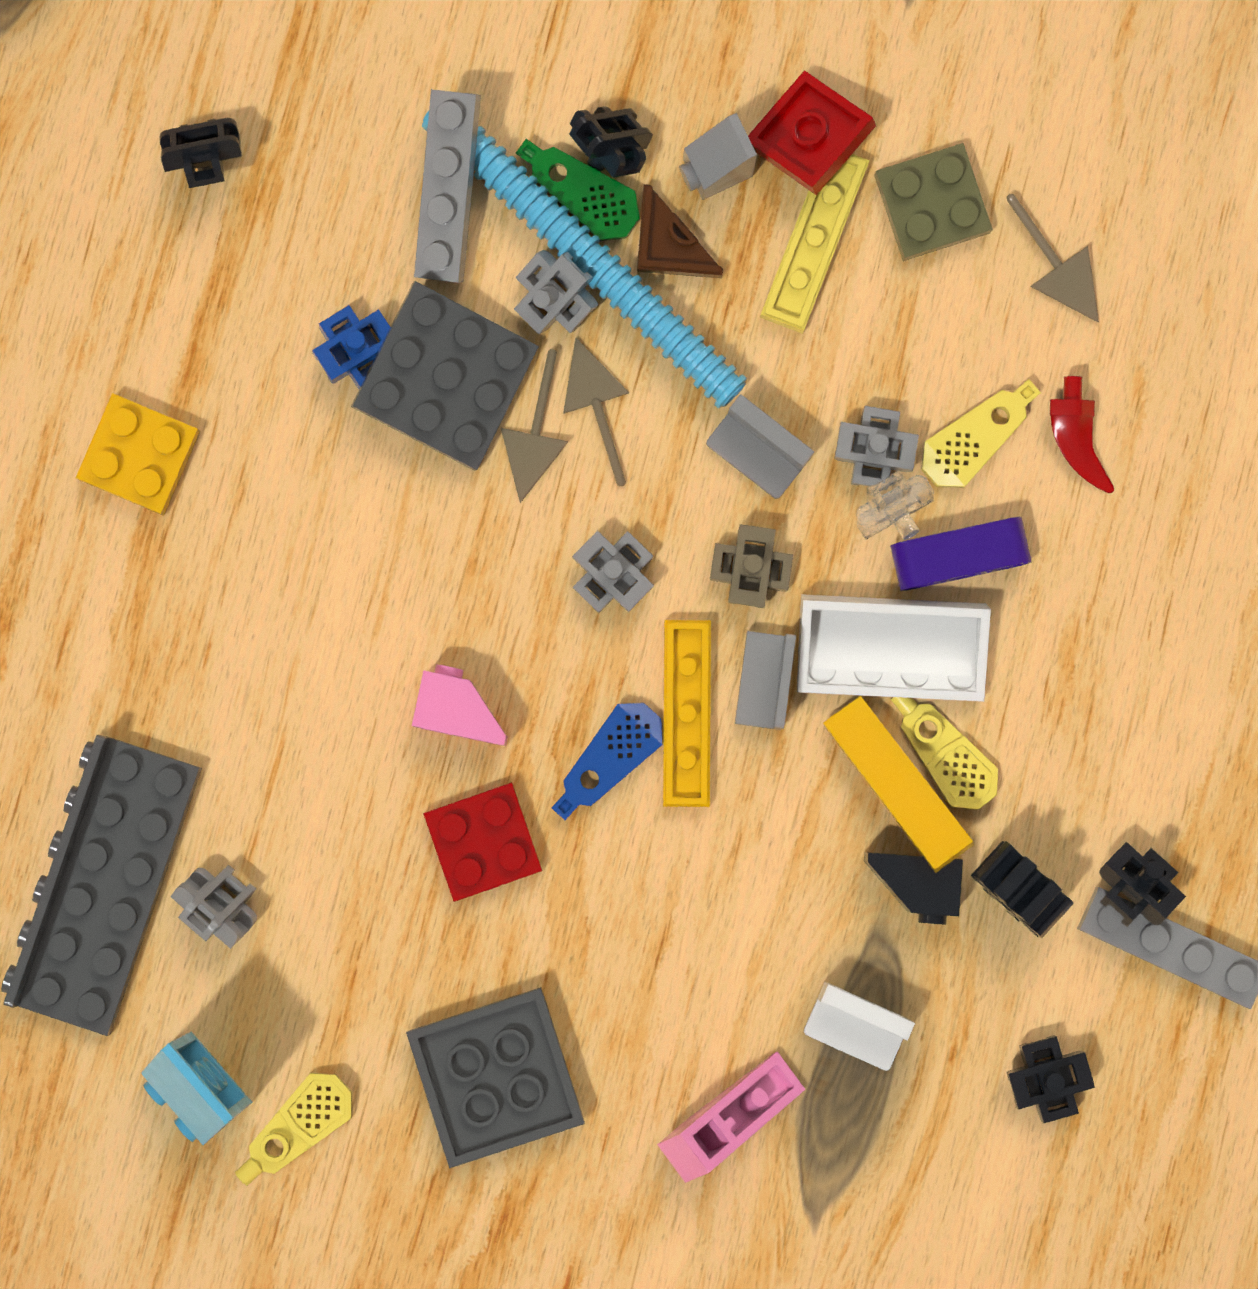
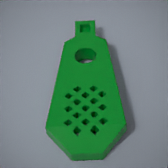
M525 139L515 153L532 165V176L537 178L538 183L541 186H545L552 196L555 195L558 198V202L563 206L565 205L573 216L576 215L579 218V222L586 225L593 235H597L600 238V241L625 239L640 221L636 192L624 184L555 147L543 151L528 139ZM556 166H562L567 170L565 179L559 182L553 181L550 178V172Z

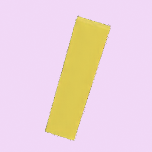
M852 154L817 195L808 191L760 318L803 334L869 160Z

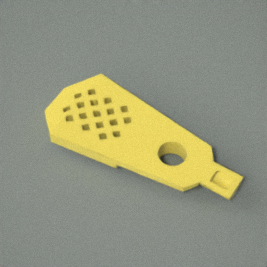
M1030 379L1013 393L1001 390L924 442L921 470L936 487L964 488L1027 418L1025 406L1041 392ZM995 409L1004 410L1008 417L1006 424L998 425L994 423L991 417L992 411Z
M893 697L890 699L904 716L901 724L903 732L950 807L979 810L997 795L998 768L931 704H917L913 698ZM923 721H931L936 727V733L930 739L922 737L919 732V726ZM955 753H958V758H954ZM964 754L968 755L967 759H963ZM944 761L948 762V766H944ZM972 764L976 765V769H972ZM961 782H965L964 787L961 786ZM970 783H974V788L970 787ZM960 791H964L963 796H960ZM970 792H973V797H969Z
M310 1073L249 1145L250 1158L235 1171L239 1180L248 1186L262 1172L275 1174L352 1118V1091L336 1074ZM278 1139L282 1142L284 1150L281 1155L273 1156L267 1151L269 1140Z

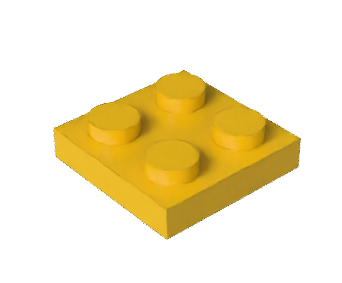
M112 393L75 478L164 516L200 434V430Z

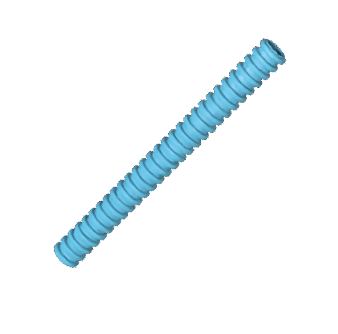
M429 111L426 113L422 123V127L426 131L428 128ZM478 126L474 177L477 180L484 179L486 181L485 187L488 190L494 189L496 191L495 197L498 200L505 199V206L509 210L515 209L517 211L516 217L519 220L525 218L527 220L526 226L530 230L534 228L538 230L537 237L540 240L546 238L548 240L547 246L551 250L554 248L559 250L557 253L558 257L568 252L573 257L572 262L583 273L588 272L593 277L589 286L592 289L599 288L601 290L599 296L602 299L608 297L611 300L610 306L613 309L620 308L622 310L620 316L623 319L629 317L632 320L631 326L634 329L640 327L643 330L641 336L644 339L650 337L653 340L652 346L655 349L661 347L664 350L662 356L665 359L671 357L674 360L672 365L676 369L682 367L685 370L683 376L686 379L692 377L695 380L693 385L697 389L702 386L706 390L704 396L706 398L713 397L716 400L714 405L718 409L722 406L725 407L743 389L747 378L743 374L738 377L734 373L736 371L734 365L727 366L724 363L726 358L723 355L717 357L713 353L715 351L713 345L706 346L703 343L705 338L702 335L696 337L693 334V326H685L682 323L684 318L681 315L675 317L672 314L673 308L670 305L664 306L661 303L663 298L660 295L654 297L651 294L652 288L649 285L643 286L640 284L642 278L639 275L633 277L630 274L631 268L628 265H620L621 258L618 255L612 257L609 254L610 248L607 245L600 246V238L597 235L591 237L588 234L590 229L586 225L580 227L578 225L579 218L576 215L570 217L568 215L569 209L565 205L561 207L557 205L558 198L555 195L549 197L547 195L548 189L545 186L538 187L536 185L538 182L535 176L528 177L526 175L527 169L524 166L517 167L516 158L514 156L507 157L505 155L506 149L503 146L496 147V139L492 136L486 137L485 129L482 126Z

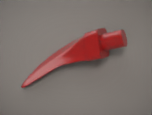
M1064 376L1063 399H1050L1051 426L1056 443L1067 462L1082 478L1096 488L1112 493L1114 486L1093 448L1095 400L1082 399V376Z

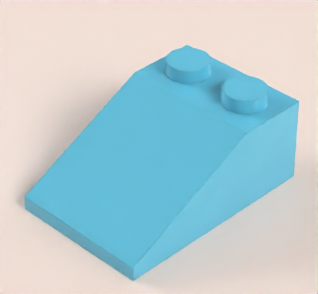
M192 1032L168 1043L141 1072L147 1080L143 1085L147 1093L160 1106H163L165 1103L169 1105L178 1116L174 1120L176 1126L191 1142L198 1139L204 1145L252 1103Z

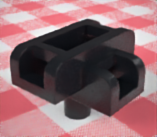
M603 106L598 107L592 115L588 110H578L570 122L572 129L569 135L589 158L587 165L600 172L606 168L613 178L640 173L646 161V154L643 149H647L653 137L648 128H642L636 121L637 114L631 108L611 111L609 107Z
M232 118L210 119L203 123L180 125L178 128L162 131L159 136L162 149L161 162L164 171L168 172L184 168L189 188L224 182L223 160L242 157L239 130L236 121Z
M1125 842L1099 870L1100 876L1112 887L1100 903L1105 908L1110 904L1124 917L1121 923L1126 927L1140 913L1150 923L1160 925L1186 897L1170 882L1179 872L1152 848L1142 856L1129 843ZM1120 892L1136 905L1133 909L1117 896Z
M1055 1035L1019 1045L1024 1066L1006 1072L1015 1098L1016 1108L1022 1109L1036 1105L1042 1123L1079 1114L1074 1094L1095 1088L1085 1052L1076 1051L1062 1055L1057 1036ZM1051 1056V1059L1037 1063L1034 1062L1035 1060ZM1069 1065H1072L1076 1079L1075 1082L1073 1081ZM1065 1103L1063 1107L1048 1111L1049 1107Z

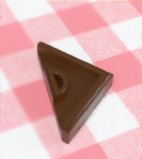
M644 184L637 272L722 279L723 268L701 246L699 240L681 219L670 210L653 190V187Z

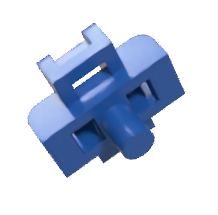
M350 305L319 323V329L326 342L313 349L312 354L319 361L332 384L349 375L357 388L360 389L371 365L361 371L358 368L371 360L374 361L390 326L379 309L359 321ZM347 320L348 323L335 331L332 330L333 327ZM371 328L379 338L380 342H377V340L373 336L372 332L370 331Z

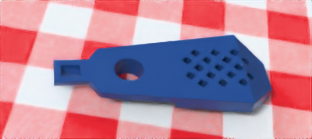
M645 703L617 704L563 780L566 792L553 805L552 809L566 820L579 805L592 806L663 745L661 718ZM635 715H640V720H635ZM640 724V729H636L635 725ZM645 724H649L650 729H645ZM617 725H621L622 730H617ZM626 725H631V729L626 730ZM650 733V738H645V734ZM627 734H631V739H627ZM636 734H641V738L636 739ZM608 735H612L613 740H608ZM617 735H622V739H617ZM636 743H641V748H637ZM613 744V749H609L608 745ZM618 744H622V749H618ZM627 744H632V748H627ZM618 753H623V758H618ZM627 753H632V758H628ZM591 770L597 773L599 783L595 788L587 789L582 785L581 776L585 771Z

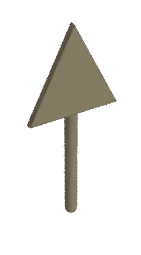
M1009 194L1007 196L1008 203L1055 268L1030 287L1099 323L1088 246L1062 264L1016 196Z
M575 338L563 414L590 405L593 406L618 486H624L626 483L601 402L629 394V392Z
M550 349L547 353L531 434L501 428L520 503L568 443V441L540 436L557 355L554 349Z

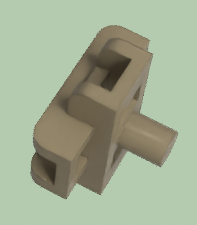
M740 524L736 546L715 543L710 580L730 584L728 603L764 609L767 589L788 591L793 554L773 552L776 529ZM745 541L765 544V546L745 544ZM723 554H724L723 568H722V572H721L722 560H723ZM732 556H734V558H733V565H732V572H731V574H730ZM780 563H782L779 581H777Z

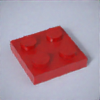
M804 70L750 132L748 137L758 155L817 195L876 127V123L868 113Z
M512 782L423 813L453 902L543 871Z

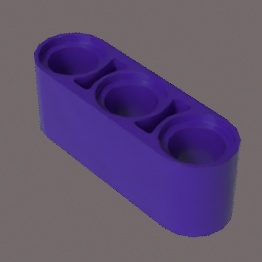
M1022 517L1003 519L890 545L900 591L927 587L1032 563Z

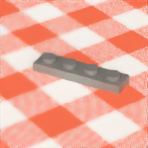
M431 89L414 277L457 283L464 282L481 95Z
M1095 887L1077 927L1078 930L1245 1008H1252L1258 995L1257 960L1167 918L1160 925H1154L1140 913L1126 927L1121 923L1124 917L1110 904L1105 908L1100 903L1109 891ZM1118 896L1131 909L1136 906L1134 903Z

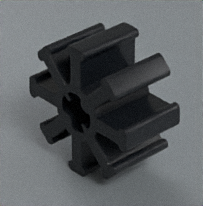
M1001 841L971 874V877L983 887V890L990 897L1002 904L1013 918L1018 922L1021 921L1035 936L1043 938L1074 903L1061 892L1062 889L1052 879L1043 875L1037 869L1038 866L1029 858L1023 857L1007 841Z

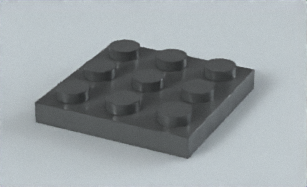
M414 281L351 407L476 471L539 346Z
M542 987L406 1032L449 1168L585 1124Z

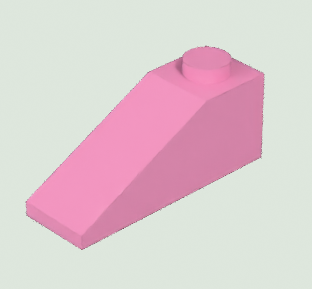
M775 1052L690 1116L657 1145L684 1182H689L711 1172L806 1089L780 1054Z

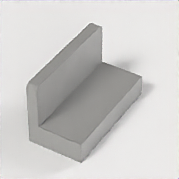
M741 394L706 442V445L774 499L781 497L814 454L811 448Z
M747 631L735 724L776 730L784 729L796 635L786 634L782 636Z

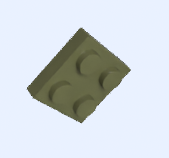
M964 143L877 170L874 174L903 261L990 234L993 230Z

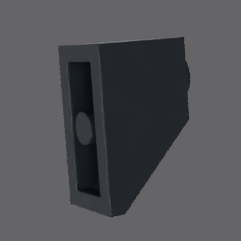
M864 852L865 864L907 912L919 914V923L946 925L947 916L959 917L962 859H954L935 873L923 856Z

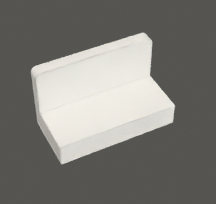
M824 982L804 1027V1033L811 1038L887 1071L891 1068L902 1040L908 1041L915 1023L908 1018Z

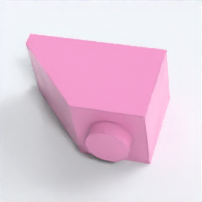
M436 664L434 673L423 670L412 722L413 727L506 746L507 735L470 680L462 679L464 670Z

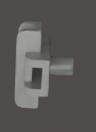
M542 250L537 252L516 276V279L529 292L514 310L538 334L549 329L556 320L569 333H572L581 325L586 316L598 306L596 299L585 289L593 277L588 272L583 273L572 262L573 257L568 252L562 254L558 259L548 251ZM541 266L542 269L535 275L534 272ZM555 278L567 289V292L554 281ZM575 301L576 303L568 309V306ZM533 304L539 308H544L548 313L544 316Z
M864 406L860 425L846 422L840 423L834 459L854 463L851 485H863L887 490L891 470L901 472L913 471L919 435L897 431L900 417L899 411ZM871 418L888 420L889 423L871 421ZM899 443H901L899 460H897ZM863 465L881 468V471L863 468Z
M597 530L572 556L587 572L573 586V589L598 613L613 599L627 612H630L654 587L640 572L654 556L628 531L613 546ZM628 545L640 557V559H638L626 546ZM603 548L604 550L590 563L589 561ZM592 580H594L607 593L605 594Z
M230 865L216 877L204 868H197L171 895V898L184 908L178 918L203 940L207 941L214 934L231 949L257 921L256 913L245 904L256 888L251 883L246 887L232 875L235 870ZM225 885L237 897L233 899L221 886Z

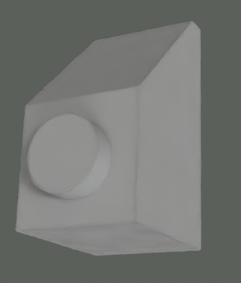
M737 113L728 116L684 148V164L679 166L680 172L690 191L697 189L702 200L753 176L757 154Z

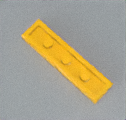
M664 620L663 807H710L711 620Z
M861 695L823 722L825 729L935 873L974 846L973 840Z

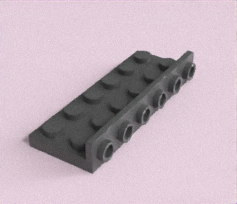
M97 734L94 742L88 741L81 754L79 768L84 769L79 786L73 785L67 795L63 811L69 815L63 832L57 830L51 841L48 857L53 858L48 876L42 875L37 882L32 901L38 903L32 921L26 920L21 928L17 947L22 948L17 966L10 965L1 991L7 993L3 1004L11 1008L19 1006L109 1036L119 1012L202 768Z

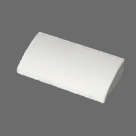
M801 594L797 692L984 702L991 609L986 603Z

